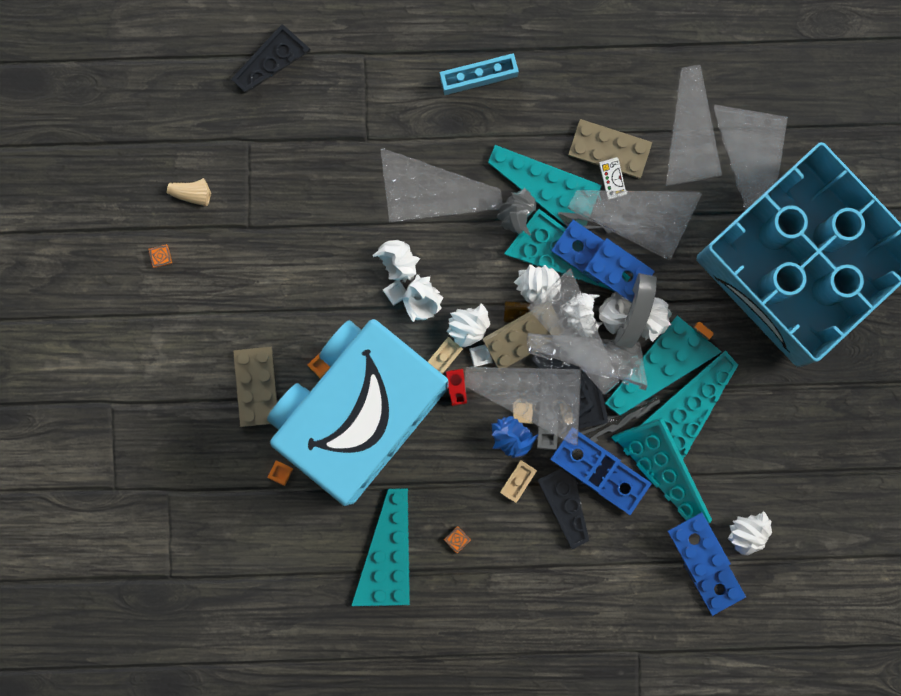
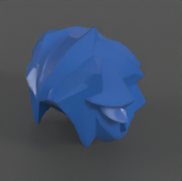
M513 416L504 417L502 420L498 419V423L491 424L492 436L495 439L492 449L501 448L505 455H511L512 458L527 454L538 437V434L533 436L532 432L530 433V430L524 427L523 423H520L518 419H514Z

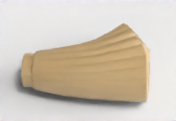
M204 178L192 183H169L167 187V194L175 198L203 206H208L211 191Z

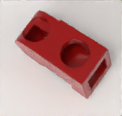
M463 368L446 371L452 406L467 404Z

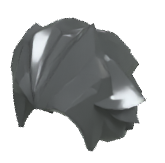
M524 188L517 193L511 192L512 195L507 199L506 203L501 205L499 210L501 213L498 214L497 218L502 221L500 226L504 227V229L510 230L515 234H521L524 231L531 235L526 222L527 217L536 210V200Z

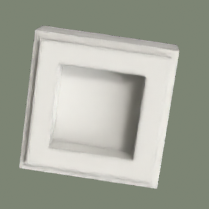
M396 280L383 289L393 306L403 300L406 289L399 280Z
M486 345L469 349L474 367L493 363Z

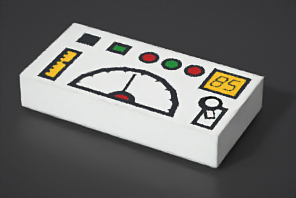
M616 157L599 162L607 199L627 195L619 159Z

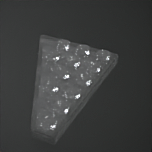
M714 105L713 112H715L722 140L746 210L778 181L788 117Z
M381 148L389 223L498 210L502 205L501 189Z
M577 190L568 209L670 260L702 193Z
M466 367L465 387L568 443L578 445L580 369Z

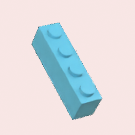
M513 53L440 72V80L444 95L518 77L519 71Z

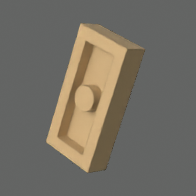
M448 337L429 359L428 363L443 374L463 348Z
M520 460L500 493L517 503L537 470Z

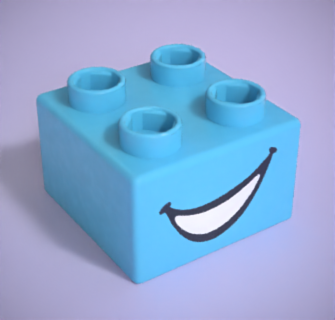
M818 143L697 255L696 259L796 367H802L820 361L901 285V223L825 143Z
M375 319L368 321L362 330L352 321H346L320 352L319 357L330 366L325 375L311 391L302 387L299 383L294 384L277 402L267 417V421L278 429L270 441L271 446L343 506L356 502L449 387L447 377Z

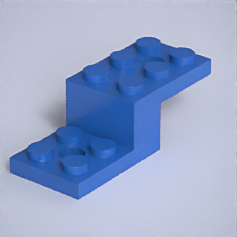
M572 220L551 250L552 253L597 284L599 282L603 283L630 303L633 302L635 296L632 290L638 273L653 275L655 272L609 239L602 240L575 220ZM576 241L581 242L583 245V249L579 252L572 248V244ZM625 271L631 272L633 275L632 281H624L622 273Z
M573 427L550 459L628 515L632 514L652 484L621 463L620 459ZM580 449L583 452V458L575 460L572 457L573 450ZM622 483L630 485L631 489L628 494L620 492L619 487Z
M702 512L667 531L685 562L683 564L712 616L746 598L729 567L731 563ZM693 533L699 536V542L695 545L689 542V536ZM717 584L724 586V592L721 595H717L714 591V587Z

